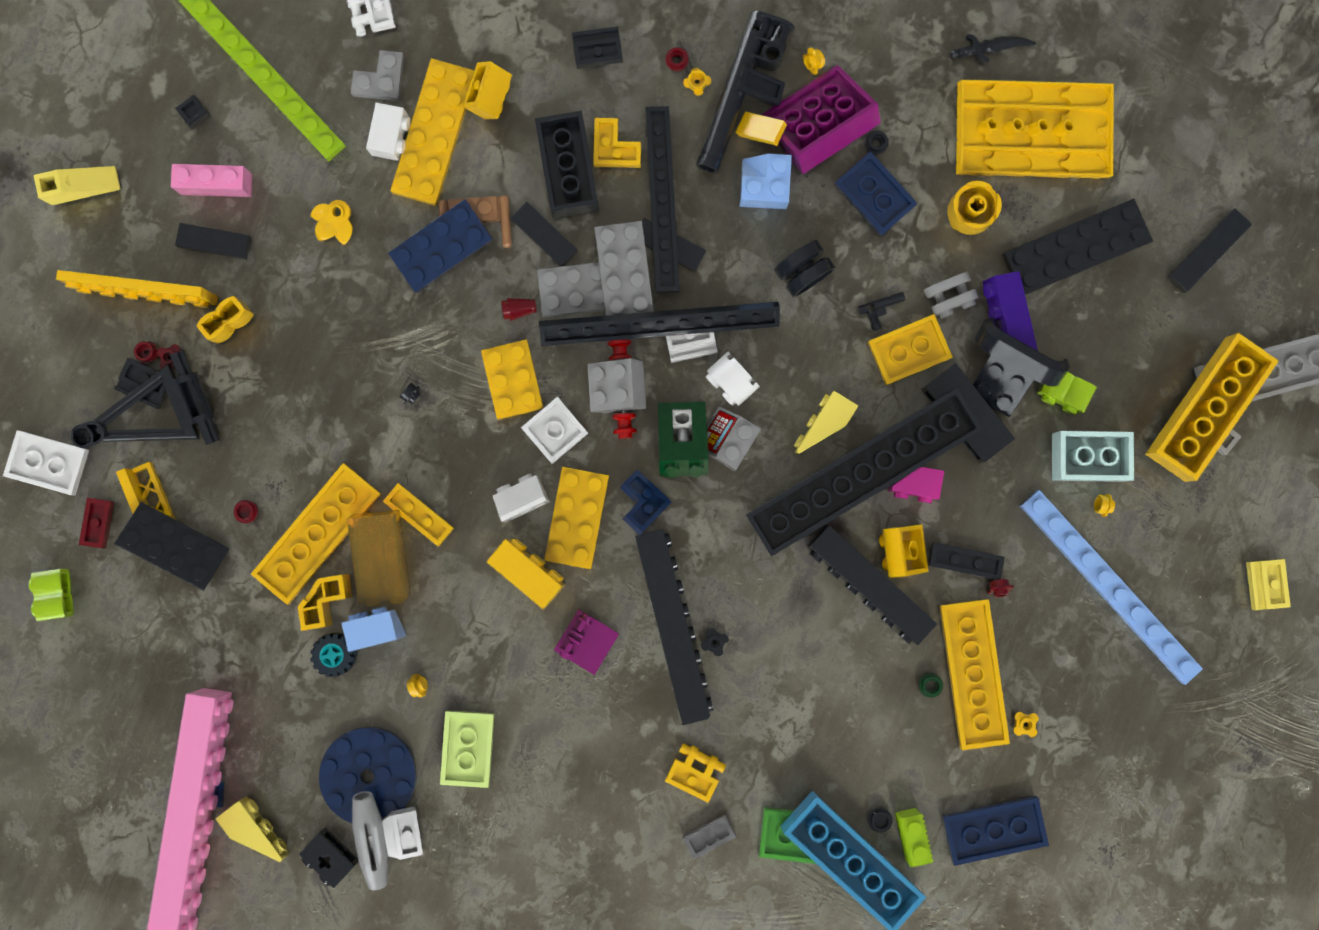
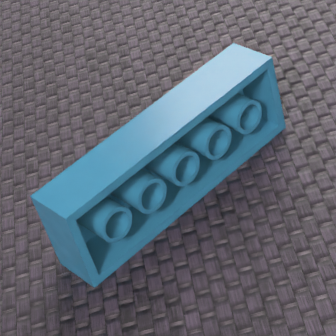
M813 790L780 826L783 833L888 930H898L926 898L916 885Z

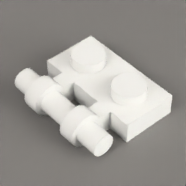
M347 0L348 7L351 8L353 15L351 18L352 26L356 29L357 36L366 35L365 26L370 24L373 33L396 28L390 0ZM366 4L367 14L361 13L360 7Z

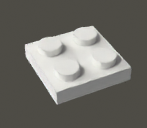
M558 397L521 427L551 464L555 463L589 434Z

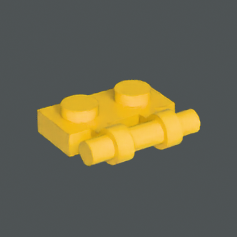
M682 743L679 752L687 757L684 762L675 758L665 778V782L709 803L719 782V779L711 776L714 769L723 773L726 764L718 761V757L714 755L710 757L698 751L699 748L694 745L690 747ZM694 760L706 765L704 772L692 766Z

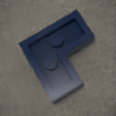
M638 469L620 487L637 503L623 517V520L639 535L672 502Z

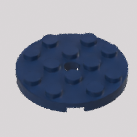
M379 727L358 728L340 736L327 749L319 770L320 790L326 804L337 816L352 823V798L355 794L364 791L372 792L381 818H384L391 811L403 809L408 804L417 782L414 756L410 748L399 736ZM364 770H371L373 772L374 780L372 782H364L362 777Z

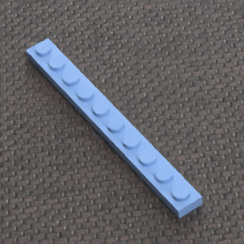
M1036 490L1020 505L1022 510L1181 684L1186 685L1203 669L1040 490Z

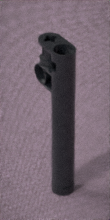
M751 11L703 143L701 155L696 163L699 169L713 174L719 171L720 162L723 160L746 94L735 90L741 67L746 66L754 70L756 67L767 71L777 70L781 65L787 47L786 40L788 35L795 29L791 22L762 11ZM773 53L778 58L771 60L766 55Z

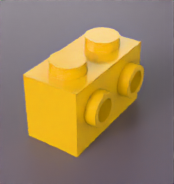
M491 61L477 63L463 107L483 119H498L503 109L506 93L510 88L512 74Z

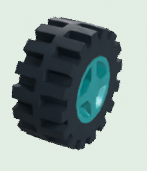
M330 633L320 637L313 644L314 648L310 652L312 654L310 660L314 663V669H318V673L324 674L326 677H337L348 672L356 663L355 658L358 654L355 650L348 652L343 633Z

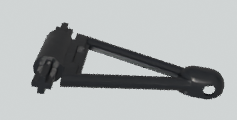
M184 350L170 355L178 378H176L172 366L168 363L96 419L77 425L71 431V440L79 448H87L101 442L199 440L200 436L195 423L198 424L206 445L220 439L211 419L215 416L197 372L192 371ZM162 383L181 428L134 430H108L106 427Z

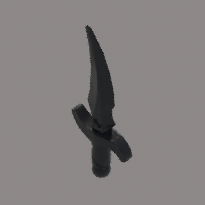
M967 34L965 39L970 41L972 45L958 48L957 50L954 49L950 52V56L956 59L974 55L979 62L988 64L990 59L983 54L984 52L996 53L1012 47L1036 45V42L1014 36L996 37L993 40L985 39L983 42H979L977 37Z

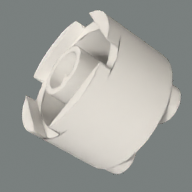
M726 352L707 370L709 374L705 377L714 387L718 388L721 386L725 391L721 395L730 405L734 406L737 404L739 406L760 386L757 382L752 385L751 383L754 379L734 357L729 360L732 355Z

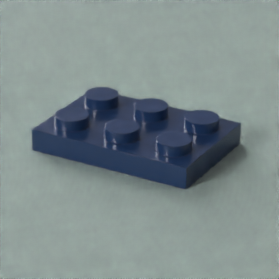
M871 151L834 184L880 236H883L918 204Z

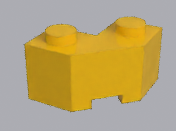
M349 574L318 578L308 595L298 605L301 631L333 625L329 601L353 597Z

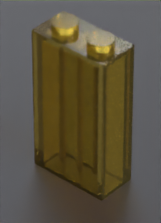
M400 509L349 516L347 524L358 603H366V606L371 607L380 605L383 601H390L391 604L405 602L411 591Z

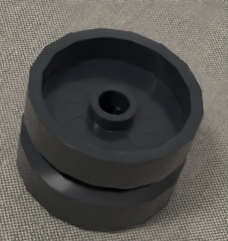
M814 240L797 249L774 269L780 280L792 278L786 286L792 298L806 292L836 269V266L829 257L818 260L824 252L818 240Z

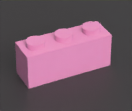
M172 164L171 188L181 195L251 197L252 173L244 166Z

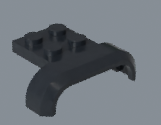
M988 318L983 321L974 338L976 343L991 356L973 383V386L990 407L1010 417L1033 380L1047 386H1058L1069 371L1070 366L1067 359L1056 361L1002 331L995 324V318Z

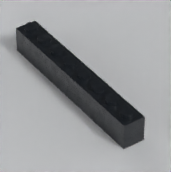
M662 529L635 536L682 725L710 719L709 712L714 711L711 697H705L703 688H707L708 685L705 673H699L698 665L702 664L699 650H694L691 642L695 641L696 638L693 626H687L686 618L690 617L687 603L682 604L680 594H684L681 579L676 580L674 571L678 570L675 556L670 557L668 548L672 547L669 533L664 534Z

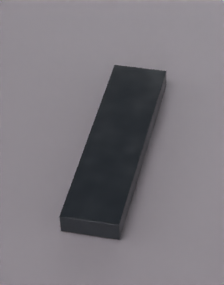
M1236 208L1231 210L1172 271L1168 278L1184 293L1188 292L1250 228L1252 223Z

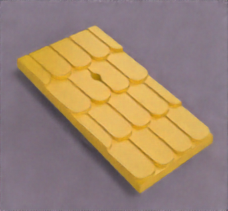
M961 80L957 82L956 174L1093 179L1110 178L1113 176L1114 84Z

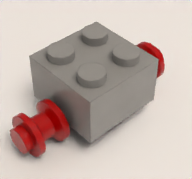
M612 340L607 342L608 346L613 348V355L608 357L609 361L588 364L590 411L603 414L618 412V414L612 415V419L616 420L618 428L613 430V434L618 435V439L633 438L632 434L637 433V429L632 427L631 421L636 418V414L629 413V411L646 409L643 361L632 359V356L627 354V347L631 345V340Z

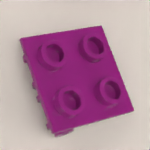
M578 609L554 651L559 653V656L569 659L595 675L619 633Z

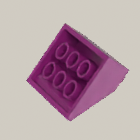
M836 65L781 101L779 106H774L761 114L762 116L785 121L787 126L778 144L786 155H792L791 162L802 174L811 170L881 123L878 103L839 65Z

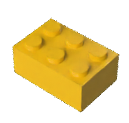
M505 539L486 562L542 609L546 608L566 585L562 582L564 577L554 569L549 571L545 568L544 564L546 562L538 555L527 553L525 551L527 546L519 539Z

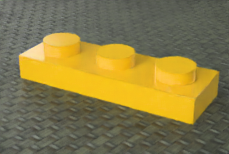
M397 483L383 500L386 505L438 547L454 530L451 524L400 483Z

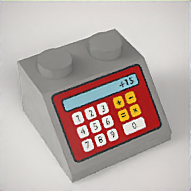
M719 406L707 425L708 456L736 471L761 428Z

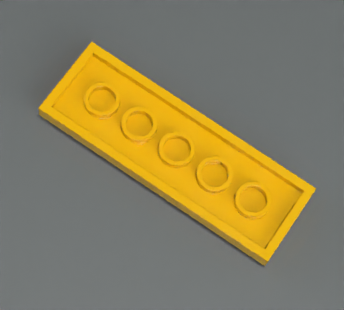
M431 58L405 141V151L401 154L390 190L392 194L434 206L438 205L466 113L463 104L475 70Z
M57 270L56 280L65 283V287L76 289V292L91 294L92 291L100 292L99 294L103 296L115 297V294H120L124 298L138 300L140 296L152 302H162V299L169 300L170 303L176 305H185V302L193 303V306L208 308L209 304L217 305L218 303L217 295L197 286Z
M343 463L253 570L251 575L285 604L289 605L382 493L347 464Z
M989 599L939 605L960 749L969 750L1010 744Z

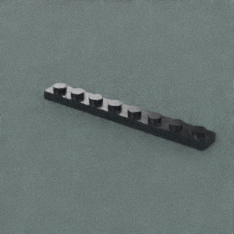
M669 106L645 107L655 294L679 293Z

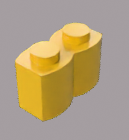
M231 296L224 299L215 311L204 315L196 327L207 340L218 344L229 339L235 329L246 325L254 314L244 301Z

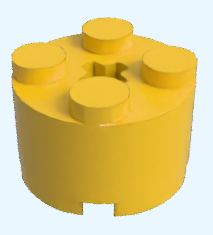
M971 181L965 184L955 193L948 204L947 215L951 227L967 235H975L985 231L1001 212V197L989 183Z

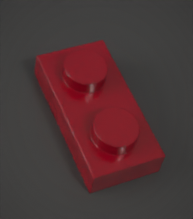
M87 498L78 545L106 549L114 501Z

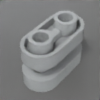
M968 271L924 289L927 299L935 297L937 304L931 307L935 316L940 315L942 319L954 314L953 309L961 306L964 310L976 305L975 300L979 298L976 289L968 291L965 285L972 281ZM957 288L959 295L946 300L944 293Z

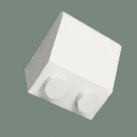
M530 473L519 478V483L512 487L510 484H506L497 489L498 493L493 495V499L502 522H509L550 502L539 476L535 475L532 477Z

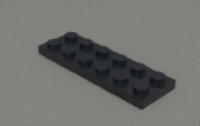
M1131 199L1006 251L1002 255L1010 273L1020 272L1024 293L1027 295L1153 242V239L1135 199Z

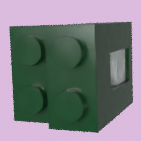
M706 402L658 403L660 477H700L707 475ZM673 435L678 436L677 442H673ZM689 435H692V441H689Z

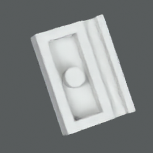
M714 332L666 336L671 363L718 353Z

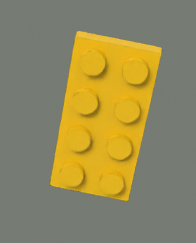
M562 467L544 561L592 569L609 475Z

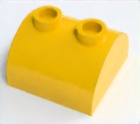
M922 524L882 529L883 534L879 537V543L882 548H885L886 558L882 561V567L885 572H888V577H906L929 572Z

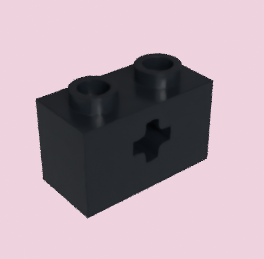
M326 827L298 854L302 857V862L310 869L313 868L319 874L320 880L328 886L331 885L333 888L358 863V858ZM327 856L331 858L328 863L325 861Z

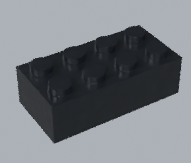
M582 110L535 118L550 211L553 219L599 211Z

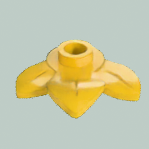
M334 200L330 204L321 203L312 210L311 217L318 221L315 233L319 241L328 240L335 236L340 243L345 245L350 240L353 232V226L349 220L351 210L345 201ZM336 208H339L341 210V214L339 216L335 214Z

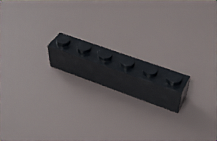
M826 525L807 546L812 550L809 554L817 562L820 563L823 560L829 566L827 571L836 579L841 577L847 582L845 587L856 596L859 593L865 599L862 603L872 612L875 609L883 615L880 619L890 628L895 626L900 631L898 636L907 644L912 642L919 645L937 625L930 616L830 525Z

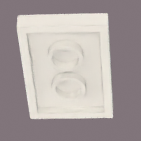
M17 430L3 476L76 496L89 450Z

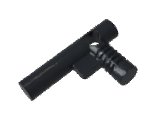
M903 292L857 306L859 315L867 313L873 331L879 330L882 326L878 317L887 314L885 307L905 301V295ZM872 305L873 312L869 311L867 306Z

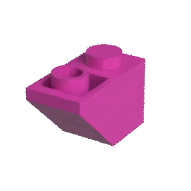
M921 467L890 485L888 492H893L896 498L908 499V496L918 497V502L931 504L932 500L940 499L944 471Z

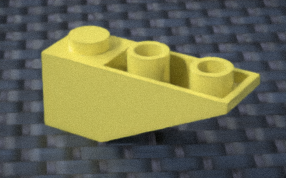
M115 166L58 169L34 175L38 198L50 205L121 190Z
M835 391L830 395L825 394L818 405L821 407L818 415L813 414L806 424L809 427L805 436L800 434L796 440L794 447L797 449L794 454H800L844 428L858 405Z
M247 796L216 818L230 839L278 862L289 855L286 843L275 835L270 821L261 816L256 802Z

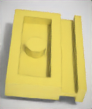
M1285 559L1246 562L1251 609L1262 610L1291 607Z

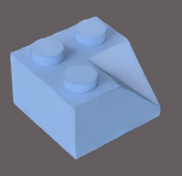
M764 154L742 159L740 207L787 209L790 193L792 155Z
M387 607L372 610L373 615L370 616L368 611L348 616L349 621L342 623L348 652L405 637V630L395 609L387 611Z

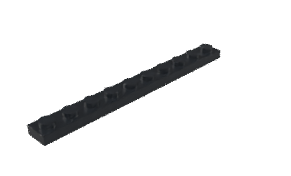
M779 302L544 320L539 321L541 346L779 327L780 305Z

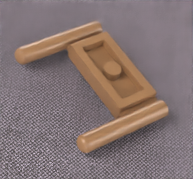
M509 196L464 198L469 202L482 223L501 221L502 245L504 248H510L512 240ZM464 199L438 201L439 217Z

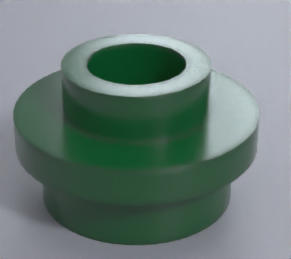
M933 673L923 675L919 680L920 692L929 698L937 697L943 690L942 679ZM929 681L934 682L932 689H927L926 685Z

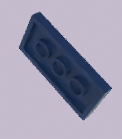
M464 199L388 254L414 292L418 293L494 239L469 202Z
M1037 796L942 815L951 862L954 866L1049 846L1040 802Z

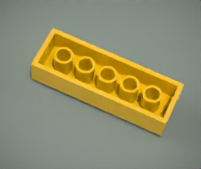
M1239 333L1225 337L1145 455L1184 482L1197 481L1279 360Z

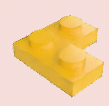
M595 118L594 167L641 168V142L618 141V118Z

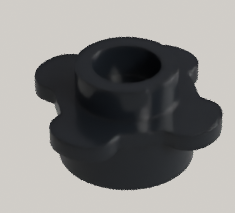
M710 628L706 631L707 636L705 641L701 643V648L704 651L709 650L713 652L715 656H721L723 654V647L729 641V638L726 634L717 633L715 629ZM713 640H716L717 644L714 645L712 643Z

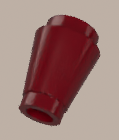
M506 298V300L501 301L504 320L509 319L512 321L532 313H537L535 299Z

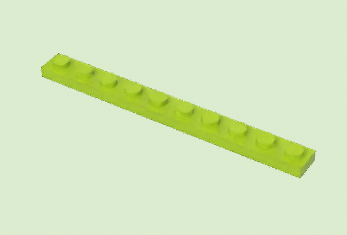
M178 0L328 162L346 147L210 0Z

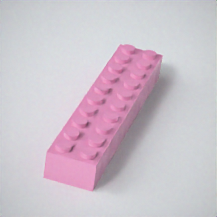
M203 688L186 694L147 930H196L198 917H196V911L202 900V893H199L200 886L206 876L204 862L210 851V844H207L208 837L214 827V820L211 819L212 812L215 810L218 802V796L215 795L216 788L222 778V772L219 769L226 753L223 745L230 728L227 720L228 714L233 709L232 692Z

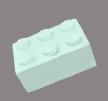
M1059 431L1052 433V481H1134V432Z

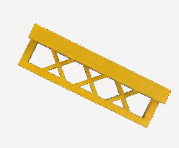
M147 462L133 469L124 468L116 472L132 514L141 502L149 505L147 497L149 492L152 491L157 493L159 500L156 507L149 506L175 519L152 462ZM146 469L150 475L147 486L140 483L137 477V473Z

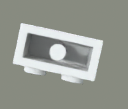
M375 103L366 146L371 156L399 161L400 154H403L405 151L404 134L410 127V117H408L404 108Z

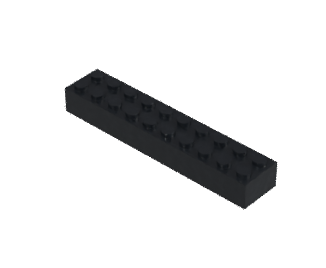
M955 388L750 511L746 516L772 557L984 429L959 389Z

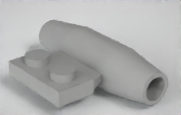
M364 791L353 796L352 828L358 862L370 890H379L388 884V857L401 860L423 855L416 806L391 811L387 816L381 818L372 792Z

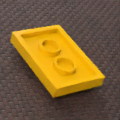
M935 314L867 342L885 386L953 358Z
M527 339L481 350L497 420L544 408Z

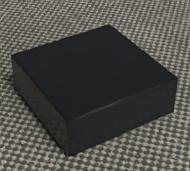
M194 94L175 108L191 129L210 116Z

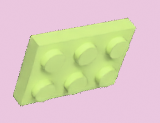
M445 711L440 785L489 788L495 713Z

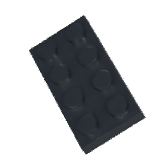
M143 502L139 504L114 543L117 547L202 591L206 589L229 551L228 547Z

